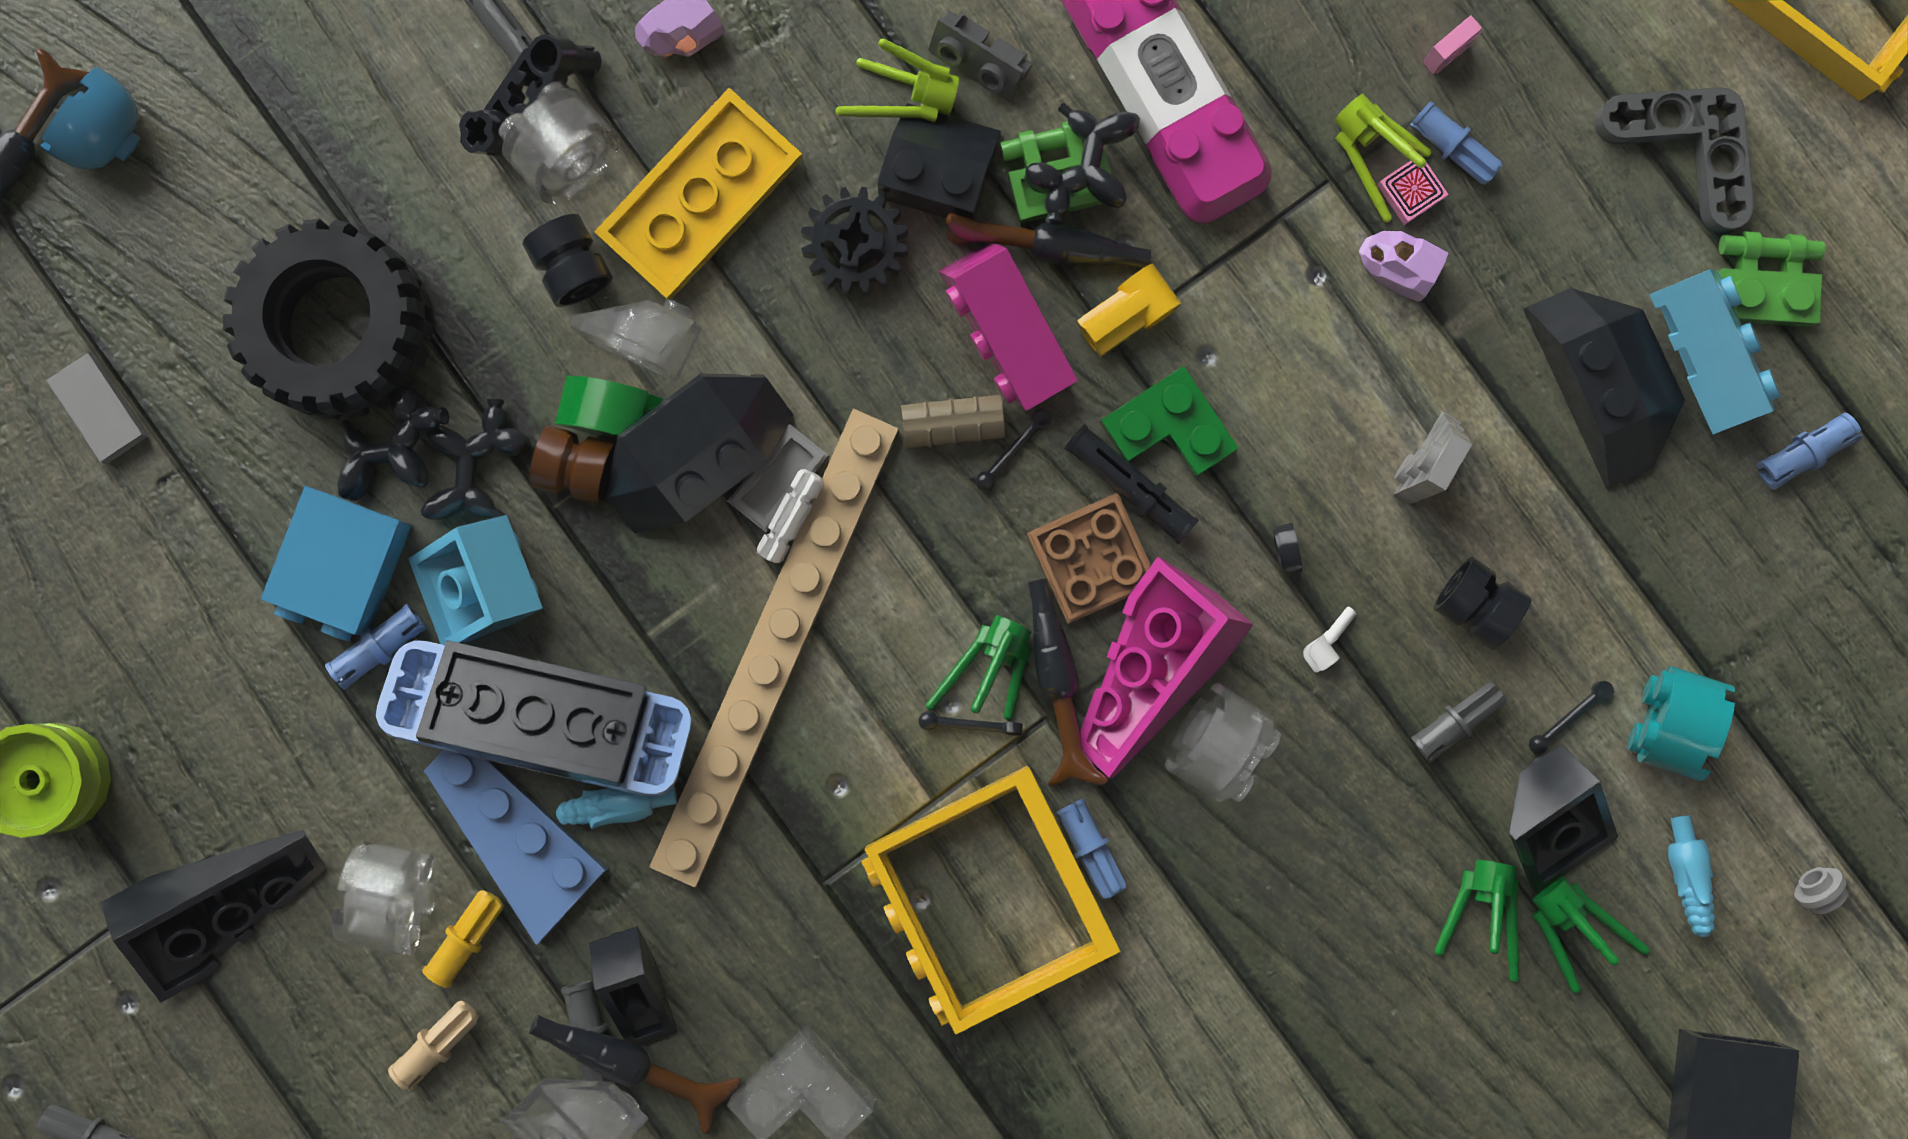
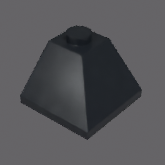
M1563 744L1548 754L1537 757L1529 767L1520 772L1509 834L1530 887L1537 894L1617 839L1618 834L1601 782Z

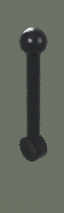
M1045 409L1036 410L1031 418L1032 423L988 471L980 472L977 475L975 482L979 489L984 491L992 489L995 485V477L1038 430L1046 429L1050 425L1052 417L1049 411Z
M1607 681L1594 683L1591 688V694L1543 735H1535L1529 740L1530 750L1538 755L1545 753L1549 747V742L1596 702L1611 699L1614 694L1612 684Z
M931 711L923 712L918 719L920 727L927 731L937 726L1000 732L1012 736H1020L1023 732V724L1017 722L999 723L937 717Z

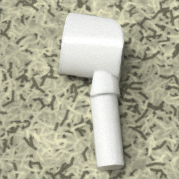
M1346 607L1323 636L1317 638L1304 648V658L1315 673L1327 669L1340 658L1331 644L1339 638L1357 615L1352 608Z

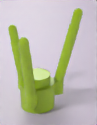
M880 39L878 45L881 49L922 71L914 75L863 58L857 59L856 65L875 74L914 86L911 100L919 102L920 106H839L835 110L838 116L921 118L935 122L938 113L950 114L958 89L959 76L949 74L950 68L933 64L886 39Z
M1361 94L1351 101L1335 118L1334 122L1342 129L1335 137V140L1346 150L1382 220L1388 223L1391 221L1392 216L1355 144L1359 141L1366 147L1381 135L1419 168L1425 167L1426 160L1423 157H1429L1431 150L1388 117L1376 103L1373 104L1364 94Z

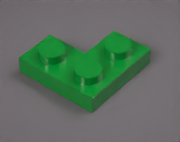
M1184 366L1099 422L1119 453L1128 462L1168 437L1195 477L1239 448Z

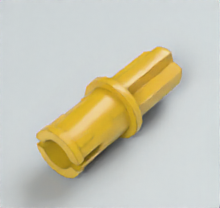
M481 890L476 894L456 925H449L446 928L445 932L448 936L427 966H424L422 969L423 974L429 980L443 988H450L453 980L471 954L480 952L482 949L480 941L503 910L504 905L497 896L488 891Z

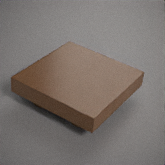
M1118 493L1026 534L1066 624L1127 598L1151 567Z

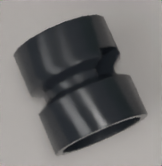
M579 214L563 215L546 222L530 232L522 243L535 269L546 271L542 282L556 307H566L581 302L604 289L613 279L601 254L589 250L593 239Z
M1470 557L1446 583L1436 599L1434 610L1456 626L1464 623L1468 624L1470 636L1489 649L1496 650L1518 627L1527 613L1532 599L1508 581L1501 584L1496 583V573L1474 557Z

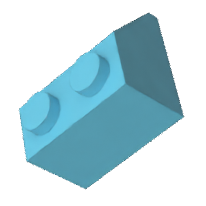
M507 515L456 527L408 558L441 645H445L447 640L465 644L515 624L543 608L538 597L537 585L531 578L521 553L519 538L512 530Z

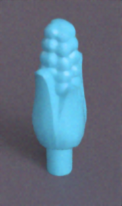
M674 785L668 792L656 797L638 795L612 788L591 791L583 790L582 796L578 799L562 802L556 810V817L563 825L568 823L571 825L589 823L591 829L607 824L636 822L652 815L654 808L676 805L678 803L676 787Z
M1691 815L1672 817L1670 820L1675 843L1669 844L1668 860L1673 872L1674 884L1677 885L1678 896L1682 899V906L1685 908L1684 914L1688 918L1687 922L1692 927V932L1699 937H1707L1711 935L1715 928L1713 923L1715 920L1713 913L1714 904L1712 903L1714 896L1711 878L1714 876L1711 869L1710 851L1703 839L1696 840Z

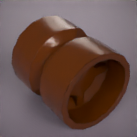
M547 425L540 434L534 450L530 468V487L554 494L569 488L572 498L601 506L606 499L603 494L606 483H608L616 443L588 436L582 443H579L577 433Z

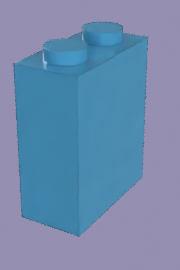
M305 486L262 593L261 600L277 605L273 614L300 624H303L305 618L309 617L323 623L321 632L338 639L350 641L352 634L362 635L365 629L370 628L372 630L412 525L326 492Z

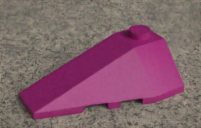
M1160 557L1156 558L1128 596L1123 610L1126 618L1117 642H1112L1107 658L1111 660L1101 687L1094 691L1080 730L1084 752L1109 778H1114L1217 672L1254 625L1219 594Z

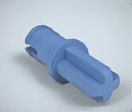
M1432 101L1423 108L1409 125L1444 153L1441 156L1442 159L1451 158L1480 184L1485 185L1489 183L1502 167V163L1498 158L1468 134L1471 130L1468 126L1463 129L1445 115Z
M1082 798L1055 812V814L1059 817L1077 852L1073 854L1074 859L1080 858L1098 896L1101 899H1108L1122 892L1126 888V883L1106 843L1110 842L1109 838L1103 839L1085 804V799Z

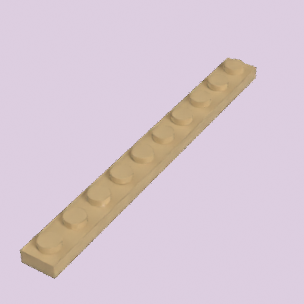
M852 410L822 477L824 486L817 499L813 498L811 502L813 506L793 542L652 859L650 868L692 887L698 886L898 435L899 428L858 410Z

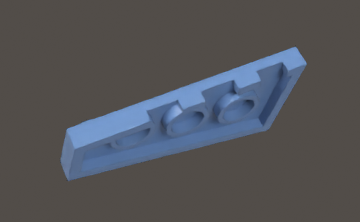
M443 750L424 770L536 945L542 942L608 870V867L493 761Z

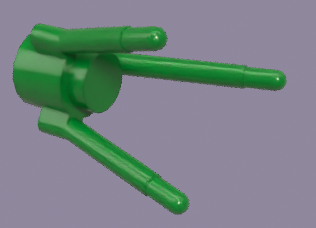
M998 615L995 616L990 627L982 624L975 641L926 703L927 710L935 709L986 645L983 654L992 660L977 691L971 711L974 714H978L981 711L1002 664L1011 666L1015 659L1004 710V718L1011 720L1018 700L1025 663L1032 650V647L1026 644L1032 632L1026 627Z
M1476 859L1474 872L1463 871L1461 888L1434 950L1437 956L1444 954L1472 890H1476L1475 901L1492 904L1489 945L1491 954H1498L1500 951L1503 910L1505 906L1509 979L1513 983L1519 981L1517 918L1519 880H1515L1517 866Z
M1565 877L1559 878L1545 887L1532 900L1539 909L1532 914V917L1543 929L1571 991L1575 994L1581 991V986L1554 928L1555 925H1558L1562 931H1566L1576 925L1612 966L1619 964V958L1584 918L1587 915L1584 908L1642 955H1647L1650 951L1649 947L1640 941L1637 936L1589 898L1576 882L1570 884Z

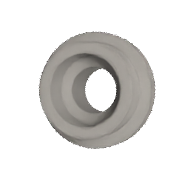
M1813 868L1804 873L1799 879V884L1794 892L1795 898L1801 906L1809 908L1815 914L1832 912L1839 908L1848 897V891L1845 888L1846 879L1841 871L1836 868Z

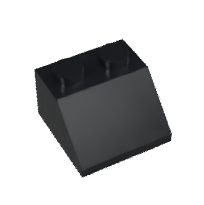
M940 113L937 114L935 122L921 118H900L891 136L877 182L878 194L886 195L887 201L944 218L949 213L976 218L1001 131Z

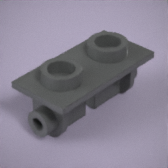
M949 11L944 19L940 17L928 51L939 57L945 64L955 67L980 83L986 90L996 93L1008 102H1011L1020 79L1023 81L1033 66V63L1026 59L1027 53L1021 52L999 37L990 48L983 43L988 38L990 31L967 18L962 12L955 15Z

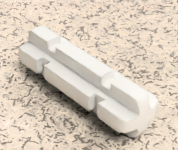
M801 469L797 472L790 485L793 488L792 493H786L768 526L771 532L763 535L757 547V553L766 560L780 563L789 551L790 545L787 543L789 540L791 541V539L794 540L813 506L810 503L811 499H817L824 486V480L814 472L806 469Z

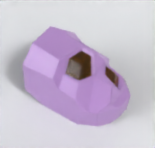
M664 0L651 9L635 27L636 40L643 51L664 57L672 54L690 57L725 33L722 23L707 0Z
M1381 231L1366 238L1358 250L1365 270L1378 284L1401 296L1418 302L1426 297L1434 285L1448 256V252L1430 242L1415 238L1402 231Z

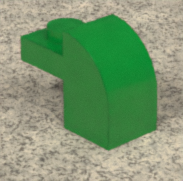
M567 375L555 424L598 437L618 438L621 432L666 399L648 394L646 390L617 382L585 376Z

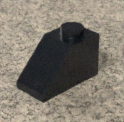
M638 926L589 942L595 992L623 1039L635 1045H640L677 1032L676 1023L655 958Z

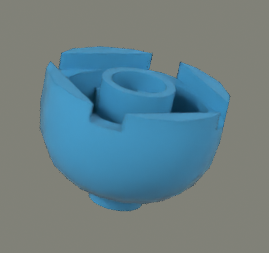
M95 67L80 81L88 90L85 93L79 91L74 97L71 95L67 97L44 132L42 140L45 142L40 145L42 150L57 160L73 168L85 170L102 168L115 157L125 162L141 140L138 135L133 133L139 115L137 103L130 91L100 67Z

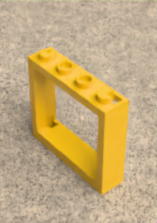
M1727 0L1858 101H1861L1876 90L1884 93L1889 85L1900 77L1904 71L1899 66V63L1908 53V15L1868 65L1783 0Z
M1028 766L867 845L865 848L868 858L861 862L868 874L867 877L873 888L880 885L883 886L890 900V904L883 907L886 916L896 934L905 931L913 949L906 952L909 963L918 980L927 976L936 994L928 998L932 1010L937 1015L941 1026L950 1023L955 1035L1121 952ZM1017 789L1092 941L962 1006L887 853Z

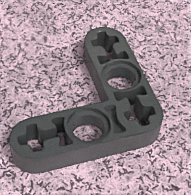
M1717 87L1620 94L1613 96L1599 108L1594 120L1596 133L1602 140L1611 144L1693 139L1700 215L1705 226L1715 233L1726 234L1735 231L1749 221L1753 214L1754 203L1745 108L1741 97L1735 91L1729 88ZM1716 102L1718 109L1726 110L1728 114L1720 123L1716 115H1709L1708 109L1716 104ZM1671 104L1678 109L1681 116L1678 127L1667 128L1658 121L1657 109L1659 105ZM1617 109H1620L1622 117H1636L1644 111L1643 120H1633L1622 130H1620L1619 123L1615 121L1610 122L1609 117ZM1720 131V136L1722 137L1714 140L1709 139V137ZM1714 149H1725L1733 156L1734 168L1731 173H1720L1713 168L1710 158ZM1732 181L1735 182V185L1726 191L1725 186L1718 189L1714 188V185L1721 186ZM1725 198L1727 205L1736 207L1737 213L1729 219L1726 213L1718 212L1717 205L1724 202Z

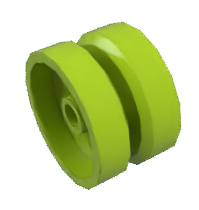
M63 723L24 724L6 727L0 731V833L25 838L69 831L78 828L96 815L106 801L111 782L109 760L98 740L80 727Z

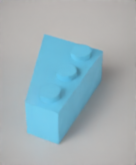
M1709 269L1649 294L1655 309L1660 307L1671 332L1668 335L1674 351H1679L1689 375L1687 379L1712 434L1776 410L1773 400L1781 397L1778 385L1770 369L1763 372L1760 371L1754 353L1761 351L1762 348L1752 324L1741 325L1734 307L1742 304V300L1731 276L1722 279L1719 271Z

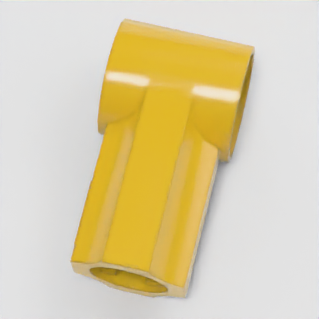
M1153 263L1132 275L1118 287L1116 294L1077 320L1076 325L1080 329L1082 336L1100 358L1142 328H1145V330L1152 328L1182 305Z

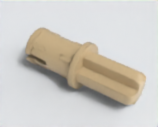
M458 1001L430 1030L422 1029L417 1034L418 1040L388 1068V1073L392 1080L403 1090L408 1089V1091H412L439 1062L445 1063L451 1058L450 1050L476 1025L479 1018L476 1010L467 1002Z

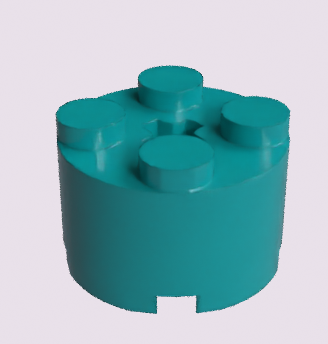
M1669 666L1666 670H1662L1659 676L1651 674L1645 684L1641 699L1642 703L1649 705L1643 724L1639 722L1634 724L1628 738L1627 750L1637 753L1638 762L1698 782L1704 781L1711 771L1701 767L1707 756L1719 758L1729 733L1735 703L1725 700V696L1735 693V687L1674 666Z

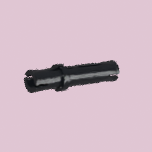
M1086 424L1075 433L1065 446V450L1070 451L1103 481L1137 508L1134 513L1140 518L1146 515L1171 536L1178 545L1198 523L1199 519L1197 517H1193L1165 493L1167 490L1166 486L1161 482L1155 485L1122 455L1118 454L1093 433Z

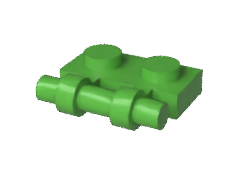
M1068 121L1061 122V128L1034 134L1033 130L1018 133V138L1000 142V149L1004 162L1023 158L1027 168L1032 163L1042 162L1039 153L1065 147L1068 158L1046 163L1056 168L1061 174L1069 168L1080 166L1084 140L1075 135L1068 125ZM1103 149L1100 168L1111 174L1106 152ZM1026 168L1008 172V180L1020 224L1043 219L1049 215L1045 209L1046 194L1034 191L1025 182ZM1086 187L1082 191L1070 193V206L1067 213L1103 203L1098 201Z
M1742 231L1740 236H1721L1719 241L1720 255L1736 256L1735 269L1722 268L1719 272L1722 279L1731 276L1738 289L1742 304L1734 308L1740 322L1813 327L1820 324L1822 274L1802 273V266L1804 260L1821 261L1825 253L1823 241L1807 240L1805 235L1787 234L1784 239L1762 237L1760 232ZM1759 257L1780 258V272L1758 270Z

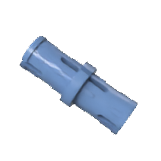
M1842 413L1826 425L1809 434L1808 432L1798 434L1793 437L1792 444L1776 454L1759 461L1756 465L1757 469L1760 470L1758 474L1770 489H1778L1792 478L1809 469L1812 471L1820 469L1826 465L1827 459L1835 453L1862 440L1863 435L1859 433L1861 428L1851 415Z
M405 604L401 610L374 630L370 628L365 629L362 635H360L361 639L331 662L326 663L325 668L335 682L340 680L339 686L346 690L379 663L386 665L393 660L391 654L419 633L424 632L427 626L417 612L413 613V608L409 604Z

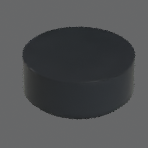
M1293 523L1275 526L1273 536L1281 572L1285 575L1303 572Z

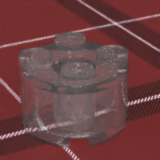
M553 82L544 87L534 103L521 114L516 113L509 116L499 128V135L504 139L502 145L504 158L543 202L547 204H556L552 198L554 196L562 194L567 200H570L590 188L609 168L610 164L605 157L610 148L612 147L617 153L620 146L618 134L581 93L573 88H565L560 82Z
M1217 683L1210 688L1217 695L1210 702L1200 698L1182 722L1171 744L1172 747L1179 751L1174 762L1167 758L1165 767L1167 771L1218 802H1224L1229 798L1240 802L1245 798L1253 785L1254 776L1251 773L1261 757L1266 759L1274 752L1281 739V732L1273 728L1274 718L1272 715L1224 685Z
M364 841L365 845L358 844L352 850L339 880L337 891L344 892L345 899L343 910L333 908L332 930L336 941L395 954L413 955L419 943V923L422 914H430L437 898V884L429 883L434 857L424 852Z

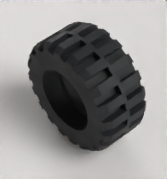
M321 219L304 220L302 223L303 230L300 231L290 224L276 229L277 240L270 243L262 238L251 247L256 256L248 264L240 260L233 272L240 276L236 288L227 286L224 302L232 305V314L222 316L223 331L235 338L234 341L228 343L227 347L232 359L244 365L241 370L242 375L250 384L261 388L262 394L272 400L307 415L314 414L324 419L339 420L342 414L357 418L368 415V407L371 405L381 409L391 403V392L399 386L409 388L415 379L408 375L414 364L423 367L429 354L422 350L421 346L423 339H432L433 324L425 319V314L432 311L429 296L420 289L423 283L420 277L405 262L406 259L380 238L364 228L358 230L348 222L334 220L329 226ZM336 277L351 278L366 290L370 304L369 324L362 341L349 355L332 364L316 366L305 362L297 355L291 339V319L297 303L310 288L324 280Z

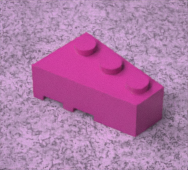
M987 242L938 271L948 287L945 292L951 305L959 317L965 316L974 331L969 336L977 352L984 361L990 359L999 375L994 377L993 380L1007 404L1015 401L1018 406L1027 411L1078 381L1007 248Z

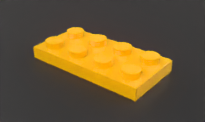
M728 88L602 222L594 233L670 302L802 161L803 155L732 89Z

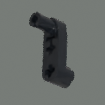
M548 34L537 36L529 47L523 50L484 110L476 112L467 111L462 116L459 128L461 132L460 143L464 149L473 154L503 157L515 155L521 150L568 81V76L575 74L591 78L599 72L602 64L599 51H594L595 47L590 45H576L566 37ZM540 77L544 79V82L538 81ZM524 86H527L528 88L524 94L522 89ZM527 96L529 98L528 104H523Z

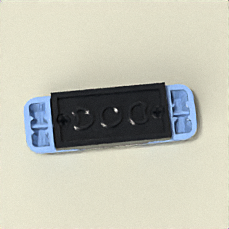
M448 640L445 645L428 641H413L402 646L392 660L376 710V718L380 728L388 736L398 740L638 795L654 797L665 794L674 786L679 775L691 731V716L688 708L681 701L673 697L647 692L646 685Z

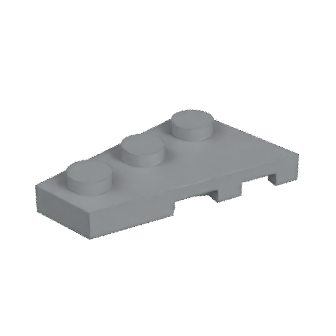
M1444 411L1441 412L1421 448L1415 455L1409 453L1398 468L1394 479L1399 481L1400 484L1394 492V496L1411 505L1447 489L1472 446L1468 436L1463 433L1464 428L1460 426L1461 422Z

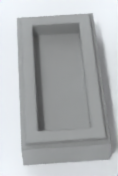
M86 353L46 380L100 462L110 463L149 437L95 355Z
M789 424L767 462L749 474L727 502L768 533L770 531L768 526L786 493H792L793 491L790 485L797 472L801 469H806L816 474L827 461L829 455Z

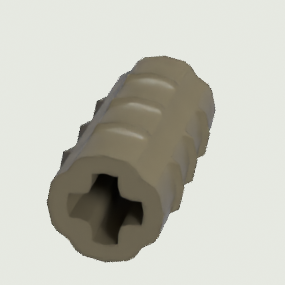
M975 395L973 398L954 400L950 398L945 401H925L924 403L901 405L905 449L924 446L932 447L933 445L951 443L955 445L960 442H980L982 440L1005 437L1003 407L1000 395L982 397Z

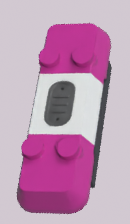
M1060 0L1072 20L1071 28L1119 112L1136 113L1140 117L1139 127L1133 136L1165 192L1173 195L1179 208L1188 219L1196 223L1215 221L1255 199L1267 189L1272 176L1269 160L1176 0Z

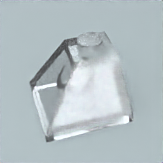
M666 299L664 306L647 300L573 315L569 324L588 343L676 383L702 330L697 322L691 319L694 313L692 310L669 299Z
M544 1078L501 1123L517 1139H630L649 1118L639 1109L636 1100L630 1094L621 1091L613 1082Z

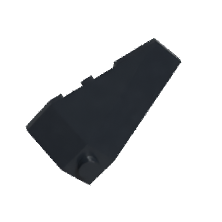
M300 830L149 876L100 903L112 941L161 1003L213 973L221 965L219 958L237 941L244 944L256 933L254 926L271 910L285 907L326 869V865L304 830Z

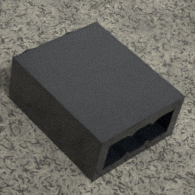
M1679 1029L1667 1139H1790L1800 1051L1775 1041Z

